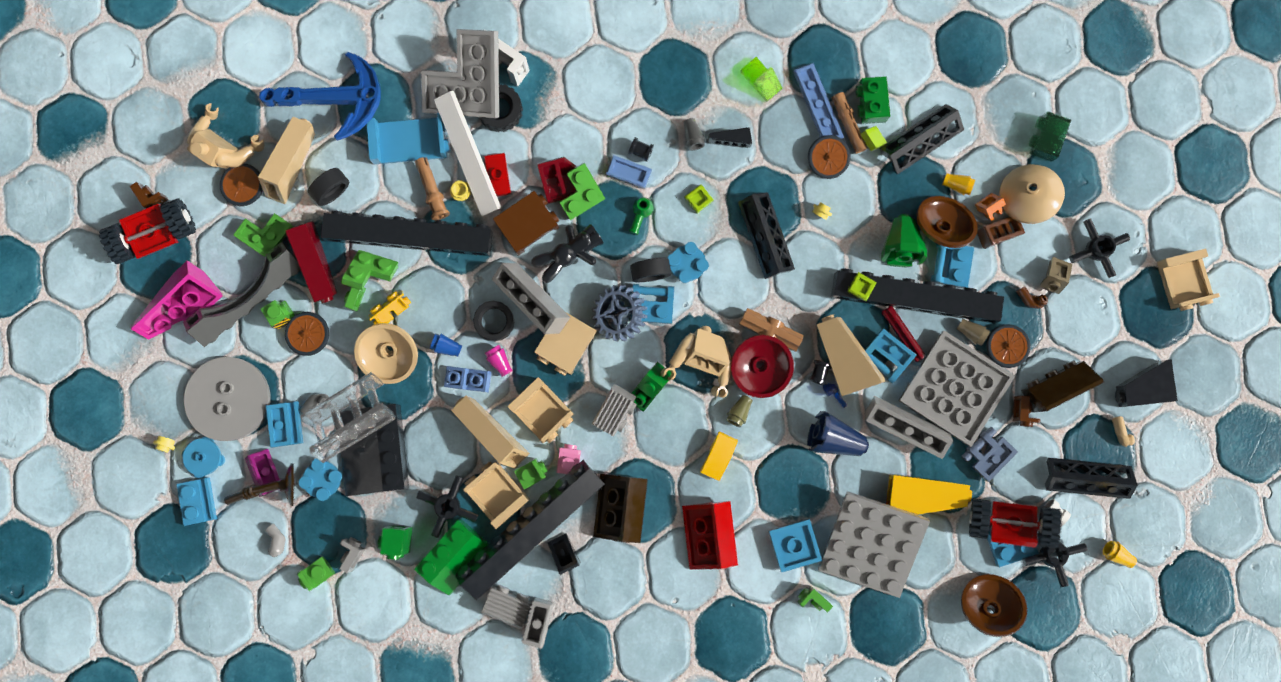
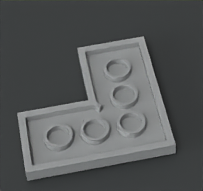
M456 29L457 72L421 70L422 112L437 114L439 111L434 99L449 91H454L464 116L499 118L498 31Z

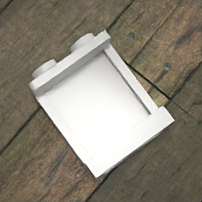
M498 39L499 60L509 66L507 71L511 83L518 87L529 72L526 57Z

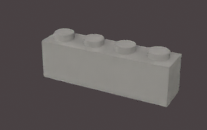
M502 263L492 277L495 284L544 334H559L570 319V316L517 263Z
M876 396L873 397L864 413L867 422L943 459L953 442L950 433Z

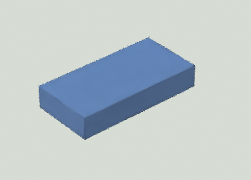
M613 155L606 176L645 189L652 169Z

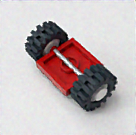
M177 198L162 205L156 204L120 219L121 225L116 223L99 231V238L102 239L100 242L103 244V249L107 251V256L110 257L111 261H114L115 264H121L135 258V256L137 259H140L179 243L177 239H182L196 233V225L193 222L190 211L187 210V206L180 198Z
M973 498L969 518V537L988 539L989 525H991V542L1036 548L1038 531L1039 546L1058 548L1062 525L1061 509L1042 507L1039 521H1037V506L993 501L991 516V500Z

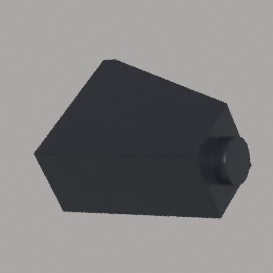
M1172 359L1157 361L1116 386L1115 400L1119 407L1178 401Z

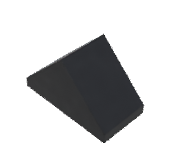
M567 533L547 542L560 575L580 566V559Z

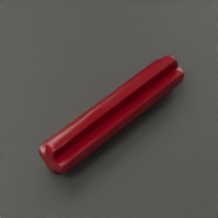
M892 306L886 308L882 314L901 342L917 355L913 360L915 362L922 360L925 357V353Z

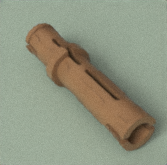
M844 92L834 95L831 98L836 106L838 119H841L855 154L867 150L868 148L861 137V132L854 119V111L848 105Z

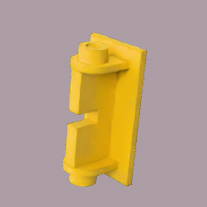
M402 290L399 292L394 291L387 296L385 303L382 305L377 304L370 310L369 320L371 321L375 318L374 324L389 323L394 319L390 311L393 310L398 316L409 308L411 301L407 296L402 298L404 295Z

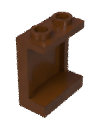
M535 191L493 218L518 256L525 252V248L553 229L557 230L559 228L557 224L560 221L554 211H548L546 208L547 201L542 194L537 195Z

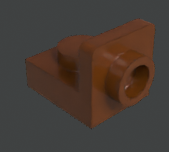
M135 182L129 186L141 205L146 209L156 204L162 205L168 200L160 192L154 194L147 185L144 186Z
M1030 396L1014 397L1013 422H1020V426L1033 427V423H1040V419L1029 418L1032 410Z

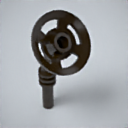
M294 463L290 464L285 478H280V481L247 486L240 492L225 497L224 502L229 505L243 499H252L260 493L280 489V491H285L290 506H293Z

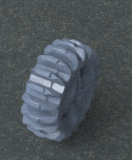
M613 285L612 289H605V294H598L601 299L600 301H594L597 308L591 309L593 312H596L592 320L598 321L594 326L595 328H600L599 333L601 335L605 334L606 339L613 338V341L617 342L619 339L627 341V337L634 338V332L638 334L641 332L638 326H645V323L641 320L648 317L646 314H643V311L648 308L647 306H641L645 300L644 298H639L640 293L637 291L633 292L634 289L632 287L626 289L625 285H620V287ZM621 296L626 297L630 301L632 307H626L624 301H622ZM611 303V308L607 311V308ZM620 310L626 311L619 314V316H615ZM632 316V319L628 324V318ZM607 319H613L618 330L613 329Z

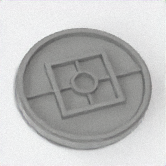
M220 357L206 362L193 373L185 389L184 408L190 423L202 435L218 441H235L252 434L263 423L267 416L266 405H270V389L262 372L250 362L234 357Z

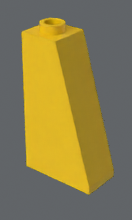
M889 475L886 504L917 515L968 507V502H971L972 499L970 485Z

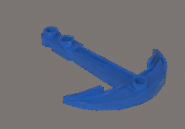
M347 52L345 55L353 64L359 77L360 84L358 86L305 89L299 87H279L275 90L265 88L260 92L259 98L265 106L273 107L276 104L278 106H300L302 104L356 105L354 115L349 113L342 127L334 135L338 141L355 134L373 118L380 103L381 88L378 77L369 63L362 57Z

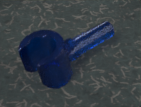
M828 383L823 386L827 397L833 394L843 408L848 406L838 393V388L835 384Z

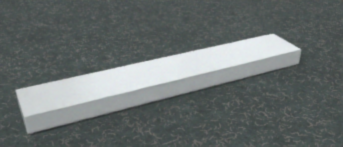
M449 91L434 99L480 214L485 216L501 209V206L454 91Z

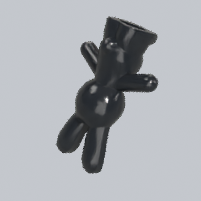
M592 224L577 234L576 237L573 226L567 225L565 230L568 244H558L551 252L533 257L531 264L534 267H542L554 261L542 275L544 283L551 282L562 268L573 264L576 257L590 265L596 264V259L587 252H590L594 247L603 245L604 242Z

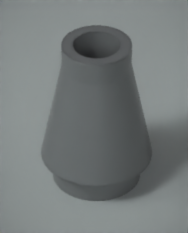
M686 119L683 122L686 146L692 151L699 150L705 146L706 139L695 119Z

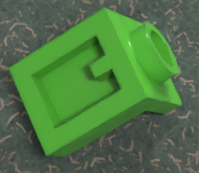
M351 287V290L345 295L344 307L358 312L366 288L360 290Z
M534 459L514 472L525 490L546 478L545 473L548 470L542 460L538 462L537 459Z
M324 556L297 573L300 585L304 589H308V591L317 588L336 574Z
M812 586L809 589L804 588L798 595L799 600L797 602L802 607L811 598L813 600L810 603L819 611L824 609L828 613L833 607Z

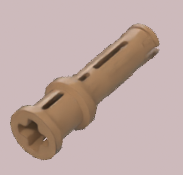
M427 157L415 160L427 195L426 204H429L433 214L431 216L432 220H441L448 217L450 212L446 210L443 202L444 196L437 188Z

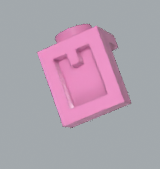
M564 444V448H559L556 473L567 474L574 465L580 463L581 450H577L576 445Z

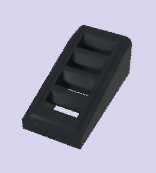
M747 127L713 132L708 136V143L751 148V131Z

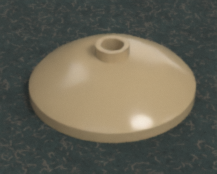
M1030 164L1012 170L1004 178L1000 186L999 196L1005 201L1006 205L1002 208L1008 216L1021 223L1036 224L1052 218L1060 210L1064 201L1065 190L1060 177L1054 171L1041 165ZM1034 186L1036 190L1031 191L1029 187Z
M379 323L369 326L359 335L355 343L354 355L357 365L367 377L376 382L384 384L401 382L409 377L416 367L418 361L416 344L405 330L396 325ZM387 346H391L393 351L388 350Z

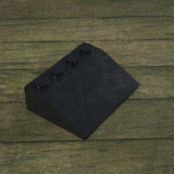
M390 404L337 412L345 496L409 489L401 405Z

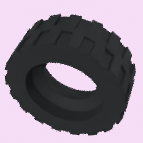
M499 83V98L505 99L509 103L510 110L508 114L502 118H479L482 124L487 126L489 130L506 132L509 129H513L519 123V120L522 118L523 107L518 93L512 87L510 88L506 84L500 85Z

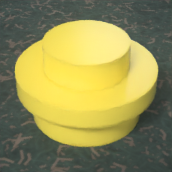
M459 180L451 185L450 194L457 201H465L469 198L471 189L467 182Z
M820 202L818 206L816 204L813 205L814 209L812 212L827 220L828 216L832 215L829 212L831 208Z
M158 436L157 440L153 441V444L156 445L155 449L168 453L169 450L174 451L175 449L173 446L175 441L169 438Z

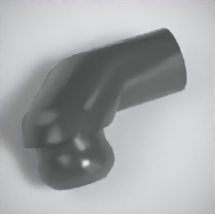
M313 394L299 410L308 416L313 408L327 407L330 404V398L326 394Z

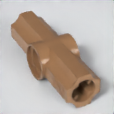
M749 308L746 309L739 324L759 335H770L778 338L794 352L797 351L804 335L784 326V323L769 316L765 317Z

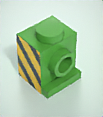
M274 300L261 308L271 327L276 329L286 326L289 320L295 316L285 300L283 302Z

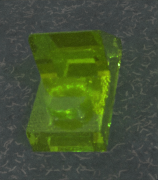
M757 57L740 71L766 102L782 90V86L773 68L767 69Z

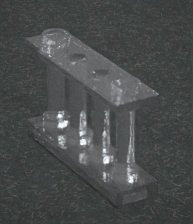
M372 372L368 373L300 415V418L315 430L318 442L310 446L309 450L311 455L322 463L396 419L394 413L386 405L379 402L376 389L384 384ZM368 395L372 409L362 415L358 400ZM350 406L354 420L344 426L340 411ZM332 417L336 431L326 437L322 422Z

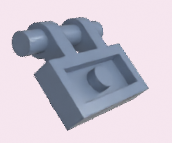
M990 427L986 432L983 431L972 447L968 446L966 452L961 456L966 462L972 457L977 460L972 468L986 482H990L1018 453L1004 437H1000L997 441L992 438L997 433L993 427ZM987 444L990 448L982 455L979 450Z

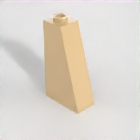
M292 117L259 174L258 179L267 198L286 204L315 136L313 126L308 120Z
M834 315L822 318V323L817 324L841 395L844 396L886 382L884 376L842 318H834Z
M465 395V397L460 398L456 402L455 407L451 411L500 464L516 468L530 454L475 399Z

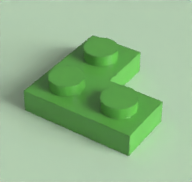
M585 163L566 173L576 190L573 194L559 201L569 220L574 219L605 200L603 193Z
M274 213L263 229L245 218L233 236L265 257L268 252L283 242L287 236L286 230L294 226Z
M358 250L342 277V284L363 290L370 276L390 282L398 269V262Z

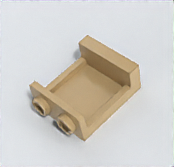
M1206 249L1157 262L1171 309L1179 308L1180 311L1192 309L1194 303L1199 302L1200 306L1213 303L1214 298L1220 297L1219 293L1213 294L1202 258L1208 257Z
M568 314L570 319L559 334H545L534 352L538 355L537 360L545 365H548L549 362L556 366L555 370L564 376L567 373L573 374V370L591 340L597 334V330Z
M539 377L507 406L542 443L546 441L551 443L558 436L556 432L561 427L565 429L574 421L571 418L574 413Z
M490 461L481 468L483 473L477 478L473 475L464 483L466 487L463 491L469 494L491 520L490 523L497 529L530 499L498 461L493 464Z

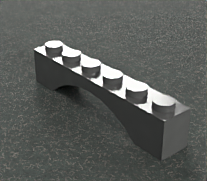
M283 242L279 243L266 254L259 276L244 293L225 304L197 310L183 322L186 332L203 347L216 341L219 335L225 330L232 328L238 319L249 314L251 309L258 303L265 301L271 292L282 287L284 282L291 276L298 274L301 268L295 254Z

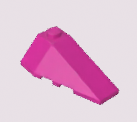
M186 261L172 274L132 324L131 330L149 340L171 329L172 325L182 320L185 321L197 310L212 307L223 294L203 270Z

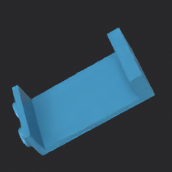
M439 112L437 113V118L378 123L375 118H372L367 123L369 160L374 165L409 162L422 157H427L428 160L448 158L447 151H450V141L446 139V128Z

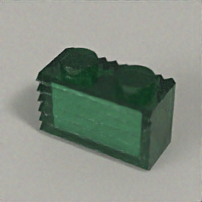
M1049 111L1039 116L1035 124V128H1038L1036 135H1033L1029 141L1028 146L1031 147L1029 154L1049 160L1050 162L1056 160L1060 156L1071 119Z

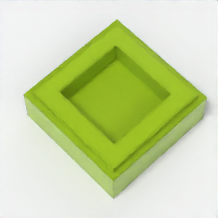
M877 126L861 133V137L870 151L878 149L887 143Z
M702 184L685 196V199L697 214L714 201Z
M858 272L847 292L863 301H867L877 282Z

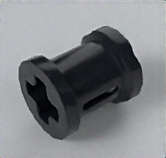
M635 137L628 154H634L648 162L654 145L645 144L638 141V138Z
M814 360L815 366L808 380L825 386L828 371L832 367L826 362Z

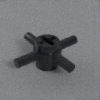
M1091 218L1083 221L1090 240L1085 250L1069 256L1070 262L1073 264L1089 257L1092 260L1101 261L1108 278L1116 276L1109 257L1114 253L1116 246L1130 241L1129 234L1125 233L1115 238L1106 235L1099 236Z
M456 475L449 493L443 494L438 498L419 490L416 498L434 505L435 513L438 516L431 536L439 538L446 520L452 519L457 515L474 523L477 521L478 514L461 508L460 501L456 497L464 478ZM446 499L450 501L449 505L453 507L452 511L446 512L442 510L441 506L446 502Z
M1059 542L1058 548L1043 546L1039 554L1024 557L1022 561L1024 566L1043 562L1045 565L1055 568L1060 587L1069 586L1063 565L1068 561L1069 555L1086 552L1087 546L1085 543L1066 547ZM1056 552L1058 558H1051L1050 553Z

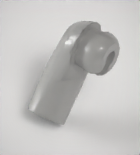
M272 524L265 530L272 538L268 553L272 557H277L284 551L286 538L275 524Z

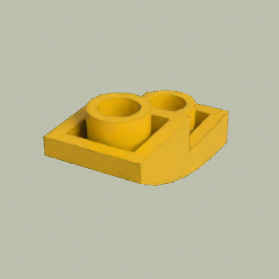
M719 431L709 448L710 452L700 469V473L720 481L733 455L738 439Z

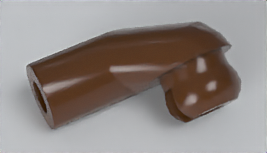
M1025 286L1016 291L1024 305L1029 308L1040 309L1048 303L1045 295H1031Z

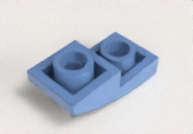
M447 366L444 387L489 393L492 372Z

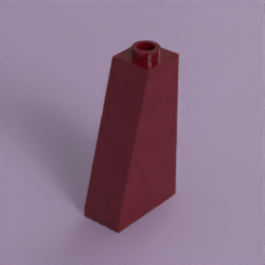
M314 221L286 230L313 301L326 303L333 300V296L338 292Z

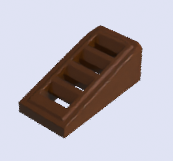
M1011 217L985 225L977 230V236L983 249L1025 234L1021 222ZM1009 222H1011L1015 233L1012 232Z

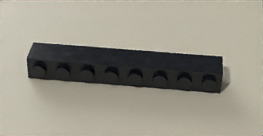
M331 211V214L324 213L321 238L327 242L491 257L493 231L491 228H488V225L476 224V227H471L463 222H455V225H449L446 221L434 220V223H428L425 219L414 218V221H406V218L393 216V219H385V216L373 214L372 217H364L362 213L353 212L351 215H344V212Z
M841 268L840 271L834 274L831 298L885 307L892 306L898 309L994 324L1001 322L1004 296H998V293L994 291L978 293L977 289L974 288L959 290L954 285L946 284L940 287L935 286L936 283L930 281H923V284L915 283V280L911 278H902L901 281L895 280L894 276L891 275L876 277L874 273L861 272L864 276L877 282L867 301H863L847 292L857 273H853L851 269Z
M584 460L574 465L569 473L560 478L549 491L543 493L539 500L531 507L526 508L518 519L511 522L499 536L494 537L491 543L479 551L467 565L459 569L458 573L455 574L459 585L475 600L479 599L604 485V482Z

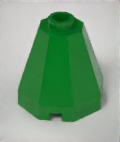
M907 214L899 215L897 218H894L881 252V261L885 262L887 260V265L894 267H911L912 262L916 261L917 265L923 264L927 258V248L916 220Z

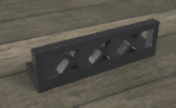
M945 104L880 147L881 154L890 160L896 174L901 173L962 132L964 127L959 111ZM955 121L956 127L951 131H947L950 123ZM939 132L940 134L937 140L933 143L930 142L932 136L935 133ZM920 143L923 144L921 150L915 154L916 146ZM906 155L904 162L898 165L896 159Z
M769 193L752 194L739 201L738 204L764 279L795 270ZM760 199H763L765 208L761 205ZM767 219L770 220L772 228L768 225ZM774 238L778 241L779 246L775 245ZM781 258L784 259L786 264V267L784 268L781 262Z
M1048 458L1046 461L1049 472L1045 482L1046 491L1130 499L1138 486L1132 466ZM1054 466H1060L1066 471H1055ZM1075 468H1081L1087 473L1081 474ZM1096 470H1102L1107 476H1101ZM1117 472L1126 473L1128 478H1122Z

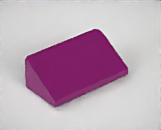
M268 449L245 457L254 485L280 481ZM277 490L260 493L259 497H262Z

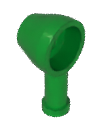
M646 197L638 198L633 204V212L636 216L628 231L633 235L639 234L643 218L649 217L653 212V203ZM640 203H646L647 207L641 208L639 205Z

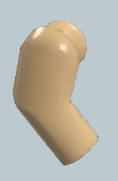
M1123 417L1113 418L1114 430L1120 445L1124 447L1132 446L1135 443V438L1133 435L1127 434Z

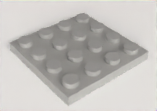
M942 331L898 401L939 428L947 431L962 443L972 447L1015 378V375L948 332Z
M847 491L818 570L900 598L930 520L929 518Z

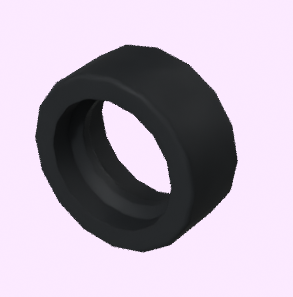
M332 168L322 173L311 183L308 188V194L318 206H324L342 195L350 182L339 168Z
M668 258L646 259L630 265L632 280L636 283L656 281L671 276Z
M494 300L480 305L475 311L473 318L474 328L478 334L490 341H500L508 337L515 323L513 313L509 307L502 302ZM490 309H498L506 316V325L498 333H489L482 326V317Z

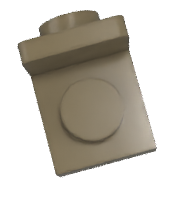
M1052 257L1049 261L1046 277L1041 282L1040 287L1060 294L1069 284L1073 264Z

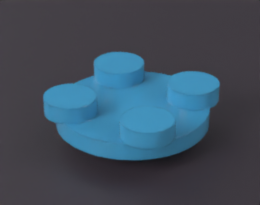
M688 242L668 256L673 275L682 283L698 279L709 267L703 252L697 248L694 242Z
M206 436L190 442L182 452L185 468L196 478H203L213 473L218 466H222L225 463V457L221 454L218 445L213 439Z
M317 458L305 470L303 477L299 480V486L305 489L311 496L316 497L320 501H325L338 490L342 480V473L334 464Z

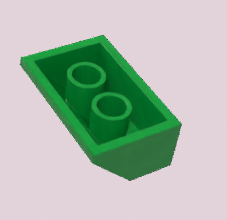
M462 519L457 520L414 570L429 584L450 596L459 586L455 574L458 573L462 566L467 565L479 551L487 547L489 543Z

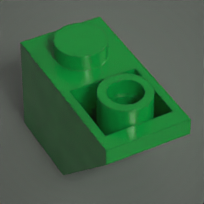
M658 361L631 393L636 396L634 403L643 412L668 383V379L671 376V372L667 371L666 375L661 377V371L665 367Z

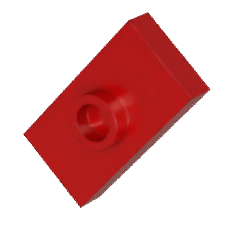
M505 153L484 156L487 174L496 196L511 195Z

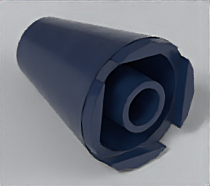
M820 411L815 416L818 420L816 424H811L807 437V446L811 447L808 449L809 451L848 456H861L867 452L869 442H867L866 436L826 411Z

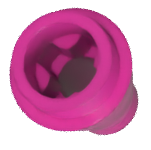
M500 345L485 352L486 360L502 377L513 371L504 348L501 349Z

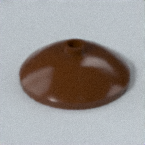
M933 196L924 200L917 210V222L920 229L931 241L938 245L949 248H961L969 245L977 234L978 227L974 215L965 205L955 199L945 196Z
M992 574L977 576L968 582L962 592V611L968 622L983 634L992 637L1010 636L1016 633L1026 620L1027 604L1022 592L1014 583L1004 577ZM987 609H991L993 613H989Z

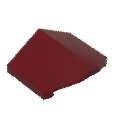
M563 156L537 164L548 204L563 200L576 192L566 173L577 166Z

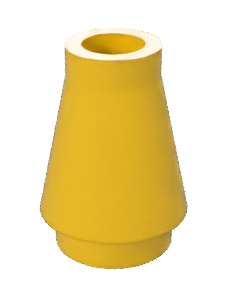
M946 173L943 185L963 196L965 194L970 195L975 179H972L971 176Z
M1109 541L1103 548L1102 553L1109 561L1128 568H1133L1137 562V558L1118 541Z

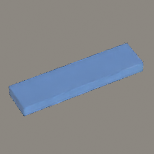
M812 63L794 70L793 73L819 136L834 135L843 139V133L814 64Z

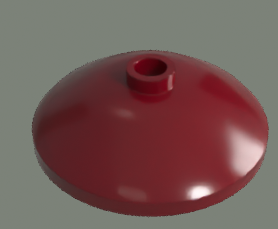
M756 335L744 340L736 348L731 359V374L734 382L744 393L756 398L772 397L783 391L789 384L794 371V360L789 348L781 340L770 335ZM758 361L763 362L761 368L756 367Z

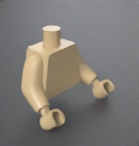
M211 103L206 105L205 116H201L187 137V150L206 164L214 167H239L254 155V151L260 152L264 149V140L259 142L258 135L251 137L250 147L246 146L239 150L208 129L211 123L210 120H215L218 117L219 108L216 111H210Z
M702 326L682 340L669 362L671 364L669 368H664L661 371V377H664L669 370L671 376L668 380H673L676 377V367L679 368L684 362L685 365L718 376L719 386H714L711 394L717 397L720 390L719 397L724 398L728 394L725 385H728L731 377L732 357L725 345L724 339L711 333L709 326Z

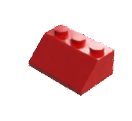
M722 501L682 506L689 570L725 569L737 566L738 560L731 502Z

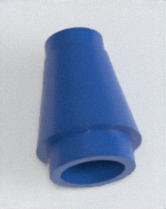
M435 333L430 346L434 353L456 357L459 356L462 345L442 333L440 335Z

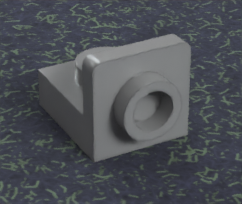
M350 537V539H343L340 542L341 545L350 549V552L346 551L341 559L343 564L340 570L346 573L354 570L365 548L360 546V541Z

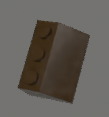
M1072 360L1063 365L1064 369L1058 372L1054 369L1044 374L1046 378L1040 381L1037 378L1026 383L1027 387L1021 391L1024 396H1030L1033 413L1045 412L1104 383V380L1086 362H1075V360Z
M600 473V479L604 482V485L598 490L593 537L624 543H641L648 479Z

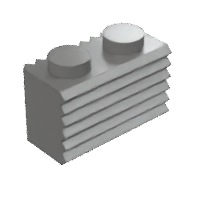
M614 384L592 424L611 436H614L617 431L622 432L627 423L624 420L626 414L631 415L637 405L634 403L636 396Z
M502 585L493 586L481 613L522 629L532 605L531 601H528L530 597L522 593H517L516 596L509 593L510 589Z
M534 598L531 602L532 605L530 606L531 609L529 610L530 613L528 614L529 617L522 643L542 648L554 602Z

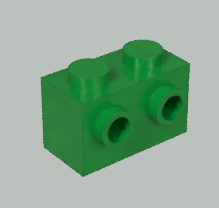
M887 76L862 78L859 84L856 85V97L860 100V105L857 108L858 117L861 118L862 124L887 122L890 118Z
M396 525L384 527L382 529V536L378 538L380 555H386V559L398 560L410 553L413 527Z

